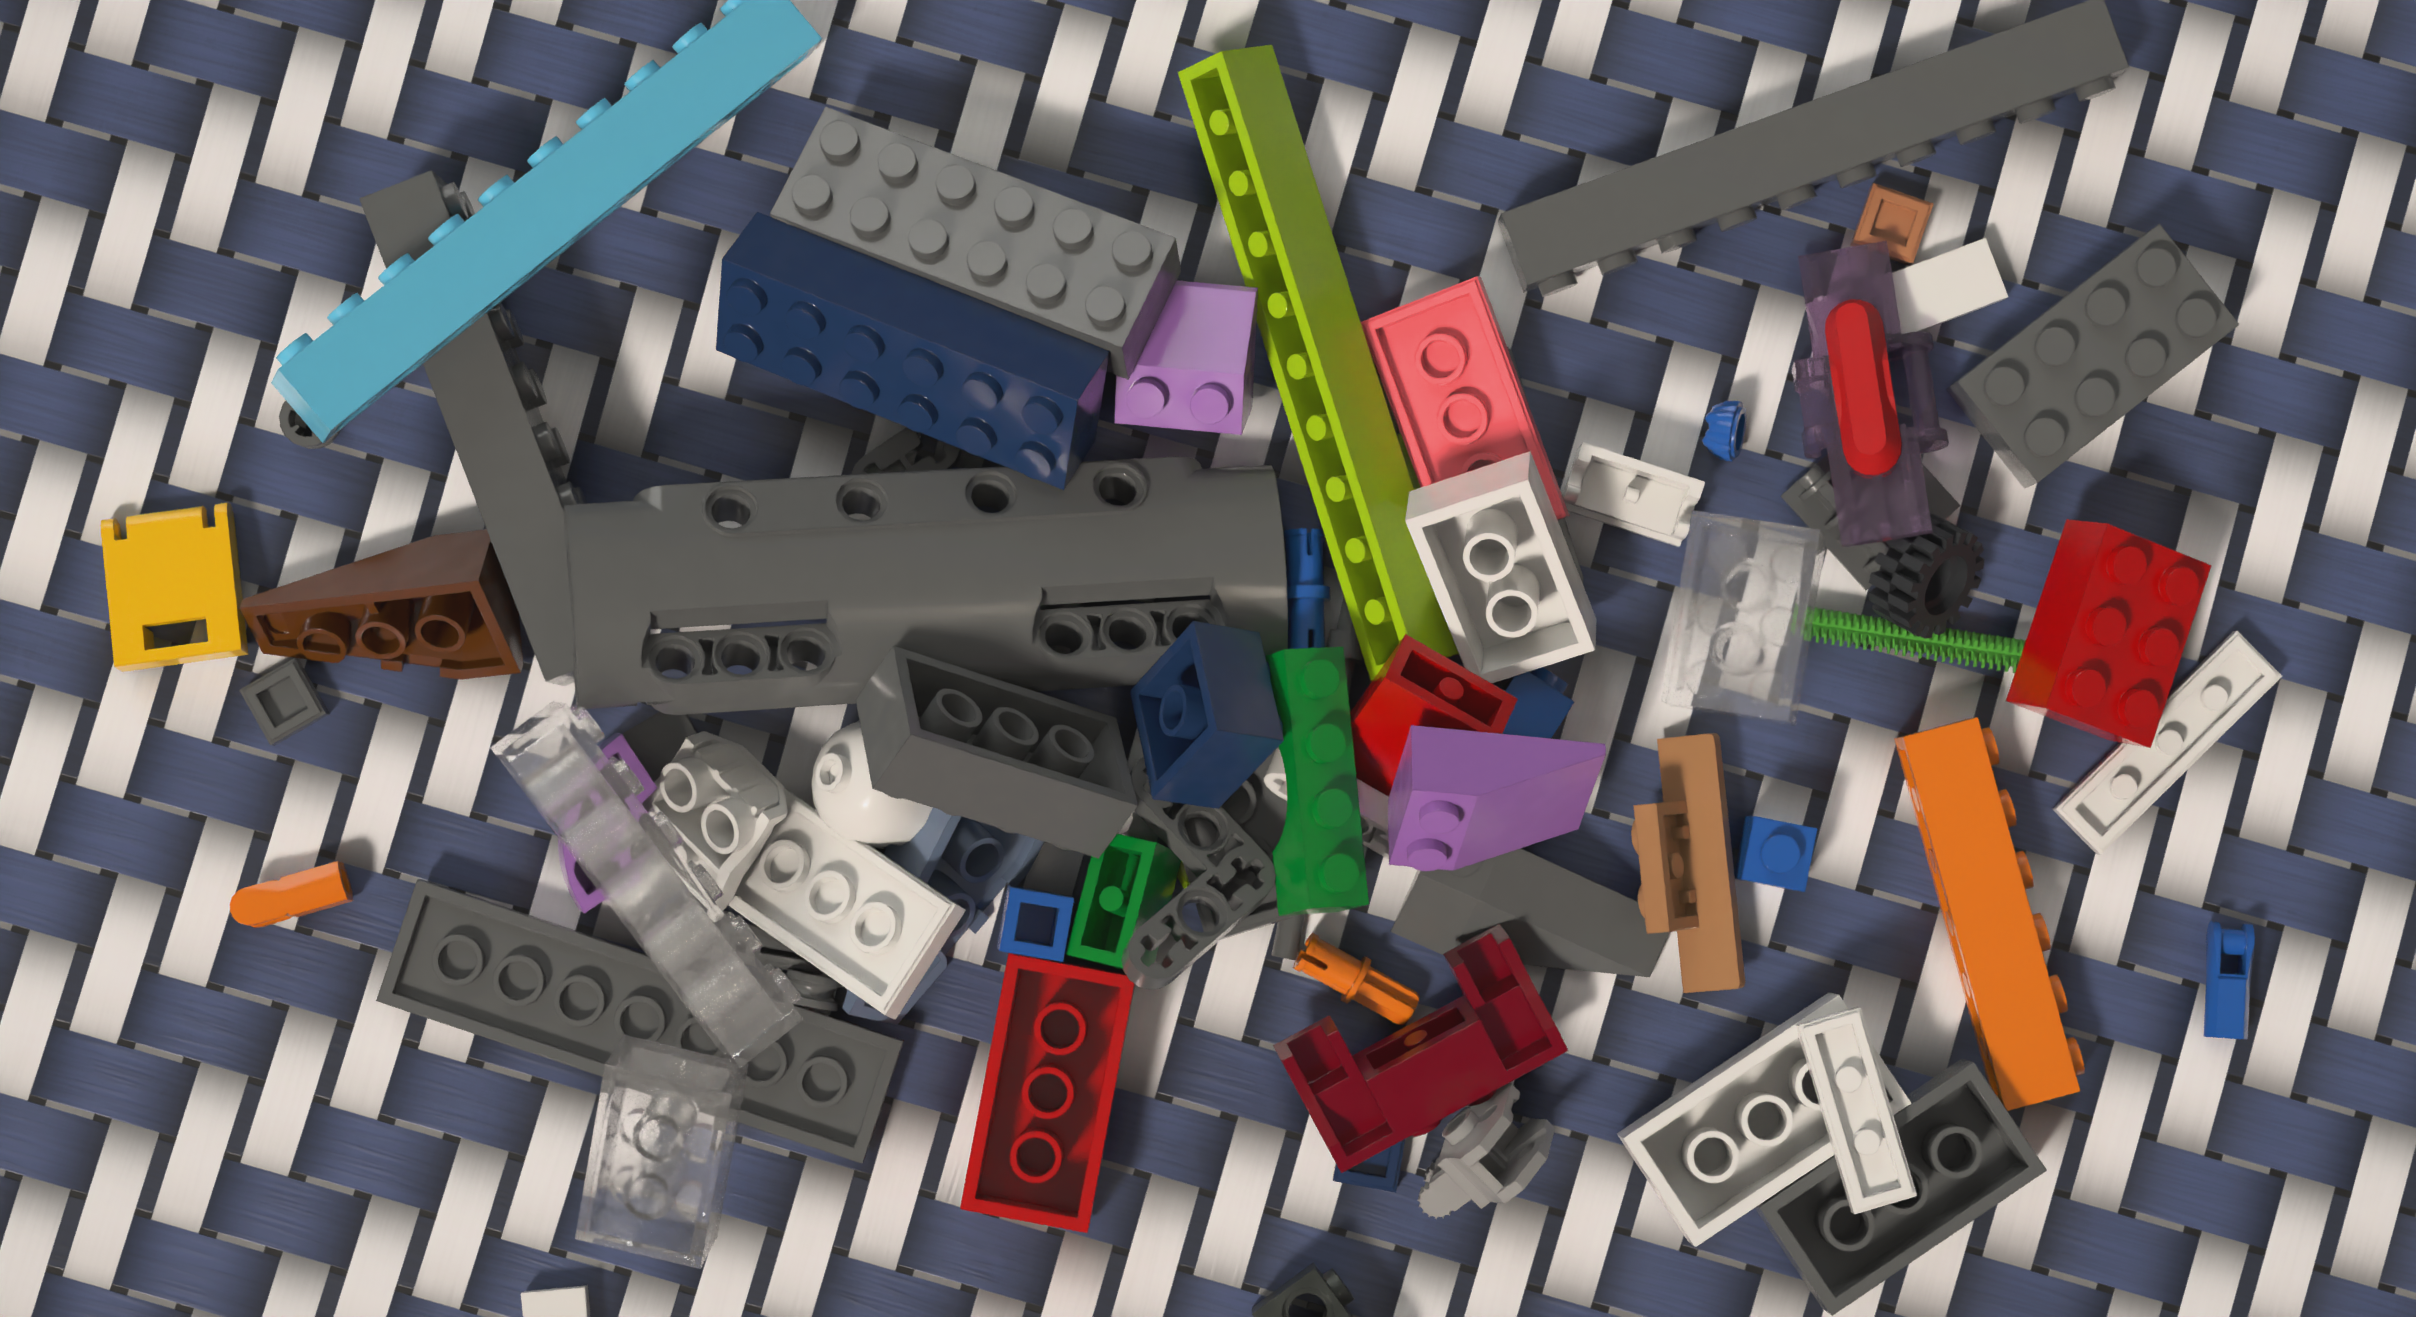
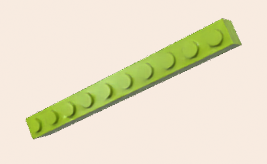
M1265 45L1221 51L1179 71L1178 75L1245 286L1258 288L1256 321L1370 679L1373 681L1405 634L1446 658L1457 655L1459 652L1405 522L1409 491L1414 490L1273 46Z

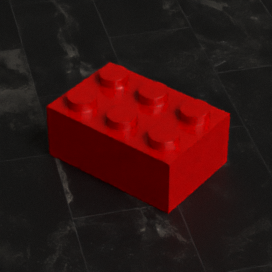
M2066 519L2006 701L2109 741L2151 748L2212 565L2107 523Z

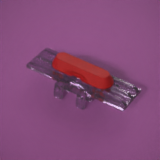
M1887 241L1798 256L1813 357L1794 360L1792 367L1794 390L1800 396L1804 430L1801 435L1803 450L1806 458L1814 459L1822 456L1821 450L1827 448L1842 547L1933 533L1921 454L1938 451L1947 447L1949 439L1947 430L1940 428L1928 355L1934 348L1933 338L1928 332L1918 331L1904 334L1901 332ZM1901 359L1904 362L1913 419V427L1906 428L1905 424L1899 425L1889 365V362Z

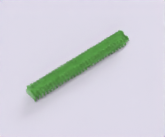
M1809 607L1802 640L1807 635L1808 641H1811L1812 637L1815 636L1817 643L1823 637L1824 644L1830 638L1832 641L1831 645H1835L1836 640H1839V646H1843L1844 641H1847V647L1849 648L1852 642H1855V649H1858L1860 643L1863 644V650H1866L1868 644L1871 645V651H1874L1875 647L1878 646L1879 652H1882L1883 648L1886 647L1887 654L1890 653L1892 648L1895 651L1894 655H1898L1900 649L1902 650V656H1906L1907 651H1910V657H1914L1915 652H1918V658L1920 659L1923 653H1926V660L1930 659L1931 654L1934 655V661H1937L1939 655L1942 656V662H1945L1946 658L1949 657V663H1953L1954 659L1957 658L1958 665L1961 664L1963 659H1965V666H1969L1971 660L1973 661V667H1977L1978 662H1981V668H1985L1986 663H1989V669H1993L1994 664H1997V671L2001 670L2002 665H2004L2005 672H2008L2011 666L2013 667L2012 673L2016 672L2026 642L2023 639H2011L2005 636L2003 638L1999 635L1995 637L1991 634L1987 636V634L1968 632L1967 630L1960 631V629L1952 630V628H1946V632L1940 635L1933 633L1932 638L1925 639L1908 632L1884 618L1881 619V617L1873 618V616L1869 617L1863 614L1861 616L1857 615V613L1834 612V610L1826 611L1825 608H1819L1818 610V607Z

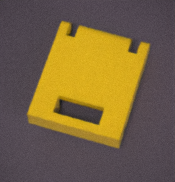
M230 503L215 504L214 517L216 527L209 528L207 509L204 506L127 516V539H122L120 525L116 518L101 520V538L115 668L121 672L248 655L245 618L239 608L243 597L235 520ZM206 619L208 641L155 649L153 632L146 627Z

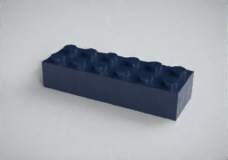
M759 212L754 215L722 258L716 350L1062 490L1066 488L1095 442L1110 352L1108 350Z

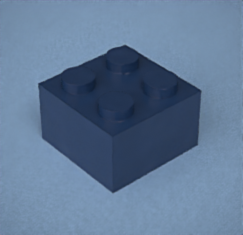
M1193 621L1130 690L1152 799L1219 809L1284 741L1282 734L1283 724L1277 712L1270 681V667L1265 659L1260 633L1256 631Z

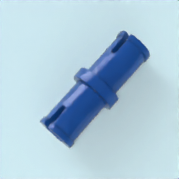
M1307 528L1285 530L1283 536L1285 539L1288 606L1287 649L1325 647L1324 602L1330 601L1331 595L1330 587L1324 586V531L1322 529H1311V532L1307 533Z

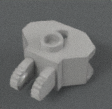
M1506 1084L1498 1088L1488 1101L1464 1109L1444 1128L1442 1136L1445 1140L1440 1156L1436 1159L1435 1163L1431 1162L1430 1167H1427L1424 1177L1425 1185L1421 1187L1417 1200L1420 1202L1419 1207L1423 1209V1213L1429 1215L1428 1217L1434 1216L1435 1219L1437 1217L1444 1219L1445 1215L1450 1216L1451 1211L1458 1210L1471 1199L1481 1209L1490 1202L1505 1204L1525 1189L1547 1160L1555 1128L1547 1119L1532 1118L1519 1129L1512 1123L1514 1115L1511 1108L1520 1095V1092L1512 1084Z

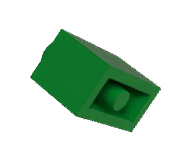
M1116 834L1099 858L1091 856L1066 955L1094 966L1125 973L1121 959L1123 950L1137 929L1172 899L1181 860L1171 849L1159 843ZM1159 946L1152 951L1145 949L1146 951L1141 957V961L1149 967L1155 963Z

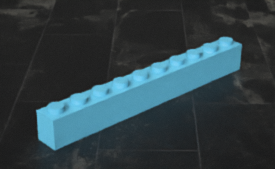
M728 0L720 8V11L725 16L721 21L709 30H707L702 22L690 29L672 46L678 54L661 68L652 60L639 69L624 84L630 92L613 106L606 98L597 102L576 121L581 131L563 144L555 136L541 146L527 160L532 169L514 183L508 175H505L489 187L478 198L483 208L466 221L459 214H456L437 228L428 237L433 247L416 261H414L409 253H406L392 263L378 277L384 286L364 301L358 293H355L340 304L327 317L333 325L314 341L307 333H304L289 344L276 357L282 366L278 368L271 382L272 385L320 441L325 443L807 59L822 38L790 0Z

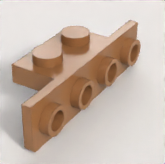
M1717 733L1657 739L1663 802L1633 805L1635 821L1631 830L1633 847L1639 855L1642 884L1638 891V905L1642 916L1645 918L1647 934L1677 931L1683 993L1743 988L1745 986V973L1720 736Z

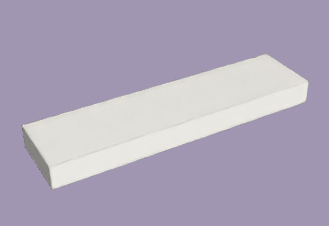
M2233 631L2168 695L2151 748L2119 743L2052 810L2097 855H2101L2242 717L2282 675L2238 631Z

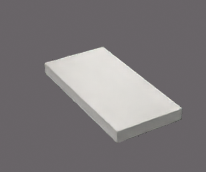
M784 787L787 815L774 826L759 855L743 876L728 906L875 1009L896 1020L966 910L874 847L864 842L843 839L824 823L816 808Z

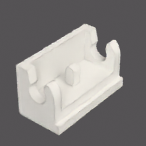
M1582 442L1577 449L1562 496L1568 512L1680 547L1682 540L1686 538L1691 526L1690 519L1694 507L1701 497L1705 482Z

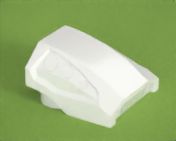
M703 731L686 737L671 763L662 769L660 777L654 782L657 789L640 805L629 829V840L634 845L640 844L702 906L700 912L709 920L719 916L732 901L743 876L759 855L774 826L786 817L787 805L784 785L743 745Z

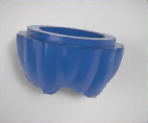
M1725 401L1712 406V410L1705 417L1706 422L1709 424V429L1702 439L1703 445L1714 456L1725 461L1733 462L1734 458L1739 456L1743 446L1747 415L1746 408L1743 407L1741 401Z

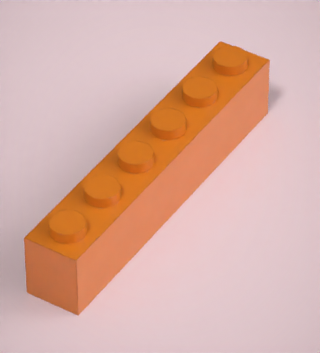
M1975 717L1894 738L1988 1084L2007 1111L2080 1092L2076 1076L2085 1073L2084 1062L2076 1039L2074 1037H2065L2059 1014L2068 1011L2067 1000L2058 975H2048L2042 952L2050 950V938L2041 913L2032 914L2025 890L2033 888V876L2024 851L2015 852L2008 828L2016 826V814L2007 789L1998 791L1991 766L1999 764L2000 760L1997 744L1990 727L1981 729L1979 719Z

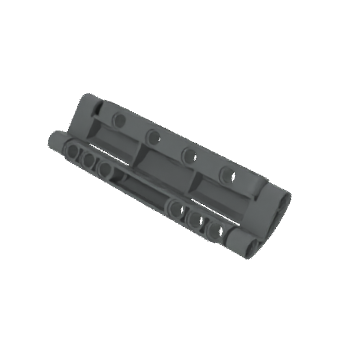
M1179 456L1086 461L1080 463L1064 490L1040 480L1032 479L1005 466L654 486L642 490L634 497L633 501L564 505L565 546L574 633V684L578 710L637 706L638 702H646V705H651L655 710L664 714L686 715L855 704L857 697L892 646L1035 692L1136 685L1193 621L1259 632L1265 656L1288 648L1284 536L1276 476L1272 465L1202 469L1201 464L1196 459ZM1117 499L1123 502L1125 505H1112L1106 502L1105 500ZM988 506L999 512L986 513L977 507ZM855 513L864 514L871 519L865 521L855 520L848 515ZM724 521H734L741 524L742 526L737 528H726L719 525L718 523ZM1210 595V599L1040 610L1041 605ZM826 619V623L650 634V629ZM1125 641L1134 645L1136 649H1122L1113 642ZM1063 645L1070 648L1073 653H1058L1049 646ZM806 661L816 665L817 668L800 670L792 664ZM741 665L750 668L752 672L744 675L734 674L728 671L727 668ZM675 669L686 673L687 676L673 679L661 673L666 670Z

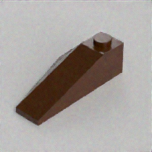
M487 529L434 535L244 598L239 607L263 654L330 663L341 662L345 655L381 660V669L402 672L405 663L439 667L440 677L460 680L521 673L524 665L519 612Z

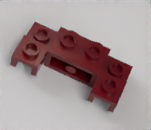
M1500 923L1443 954L1464 994L1462 997L1358 1053L1351 1055L1330 1015L1273 1045L1341 1173L1409 1136L1416 1137L1429 1133L1448 1115L1465 1106H1475L1488 1101L1498 1088L1569 1051L1510 937Z

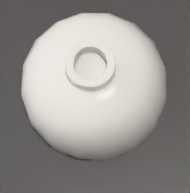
M860 720L834 732L822 746L814 764L811 787L814 805L824 823L843 839L864 842L878 849H884L883 847L890 844L901 846L911 841L926 824L933 807L903 798H892L883 792L872 789Z

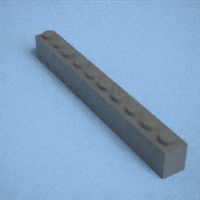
M2088 0L1503 212L1498 219V225L1523 293L1539 287L1542 297L1549 296L1577 285L1578 282L1575 274L1599 266L1601 274L1606 275L1637 263L1635 252L1658 244L1663 254L1697 241L1695 230L1717 222L1721 232L1748 224L1757 219L1754 209L1778 201L1781 210L1806 203L1817 197L1814 187L1837 179L1841 189L1864 182L1877 175L1874 165L1894 158L1898 159L1900 167L1922 161L1936 154L1935 143L1957 136L1960 145L1980 140L1996 132L1993 122L2012 115H2017L2020 124L2038 119L2054 112L2056 108L2053 101L2067 95L2076 93L2079 102L2096 98L2116 89L2113 79L2121 75L2129 68L2105 1Z

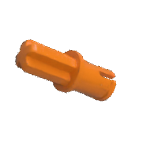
M1314 933L1308 937L1305 942L1307 948L1306 950H1300L1293 969L1298 972L1302 971L1342 993L1341 1001L1348 1004L1352 999L1398 1025H1404L1412 1017L1420 997L1416 991L1371 967V959L1364 956L1361 960H1358L1320 939Z

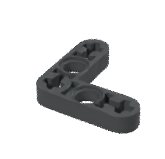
M1142 757L1130 772L1138 804L1134 811L1197 877L1196 880L1137 929L1123 950L1121 961L1123 971L1128 979L1138 987L1153 990L1161 989L1170 984L1260 906L1274 886L1276 874L1274 865L1268 855L1222 807L1216 809L1185 804L1174 820L1170 819L1167 816L1173 805L1177 807L1179 803L1154 800L1152 795L1145 791L1143 787L1148 780L1144 757ZM1190 818H1201L1208 821L1215 829V843L1203 847L1194 845L1184 834V822ZM1247 869L1251 870L1256 876L1252 885H1243L1227 901L1221 892L1227 888L1236 871L1243 873ZM1189 903L1204 904L1211 909L1215 916V928L1209 932L1192 930L1183 920V907ZM1171 934L1177 943L1170 948L1162 963L1156 962L1149 967L1141 961V957L1146 951L1145 949L1149 951L1155 950Z

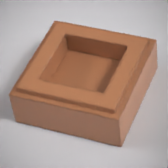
M1873 183L1867 194L1850 246L1911 266L1919 248L1933 203Z

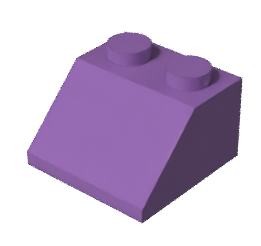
M1176 281L1129 380L1116 375L1114 423L1242 435L1253 407L1258 288Z

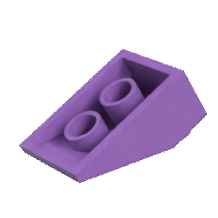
M1411 725L1388 799L1389 865L1408 866L1420 871H1434L1437 869L1453 871L1579 829L1606 756L1605 744Z

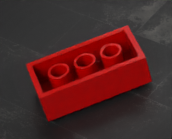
M1008 953L960 1209L1088 1233L1135 984L1128 979L1125 973L1066 961L1060 962Z

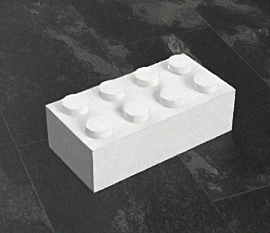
M1827 993L1617 1133L1687 1241L1694 1247H1697L1834 1155L1796 1025L1848 1010L1840 995ZM1873 1046L1893 1115L1910 1105L1911 1102Z

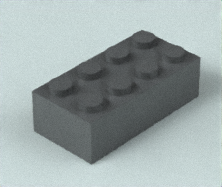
M2158 224L2107 262L1946 390L2025 489L2040 482L2240 324L2163 227Z
M892 646L856 699L872 789L883 792L892 798L907 799L939 809L951 816L969 818L995 826L1007 833H1018L1053 844L1062 850H1073L1096 858L1102 855L1138 806L1116 717L896 646Z
M1960 1059L1908 1094L1907 1097L1911 1104L1893 1115L1917 1196L1853 1214L1851 1213L1835 1155H1833L1755 1207V1210L1817 1302L1831 1316L2047 1171L1974 1062Z

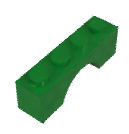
M1344 647L1280 650L1265 656L1270 667V681L1277 712L1283 724L1282 734L1284 741L1278 747L1283 759L1287 782L1285 825L1282 836L1272 852L1276 874L1278 915L1333 913L1369 905Z

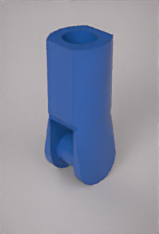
M2213 921L2208 925L2206 934L2204 1037L2248 1039L2250 981L2255 945V933L2252 924H2242L2241 930L2223 929L2219 922ZM2221 954L2238 955L2237 974L2220 973Z

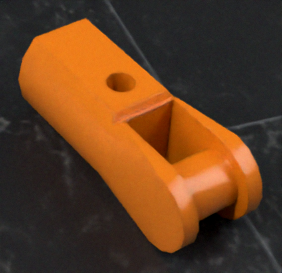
M335 861L283 876L279 881L271 880L244 887L232 896L230 912L238 923L260 928L291 919L293 916L300 917L352 902L353 894L344 863Z

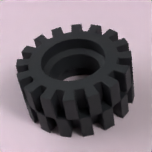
M1928 512L1927 515L1923 513L1915 514L1913 522L1906 519L1899 525L1901 532L1899 537L1891 533L1885 541L1890 547L1886 555L1879 552L1875 563L1881 565L1879 571L1871 572L1869 583L1876 587L1868 592L1869 601L1875 603L1872 606L1875 613L1908 632L1925 639L1932 638L1933 633L1940 635L1946 632V621L1954 625L1961 618L1958 609L1961 605L1968 608L1973 598L1967 595L1971 588L1978 589L1981 578L1976 576L1975 572L1984 568L1985 560L1978 556L1984 551L1982 543L1976 541L1978 537Z

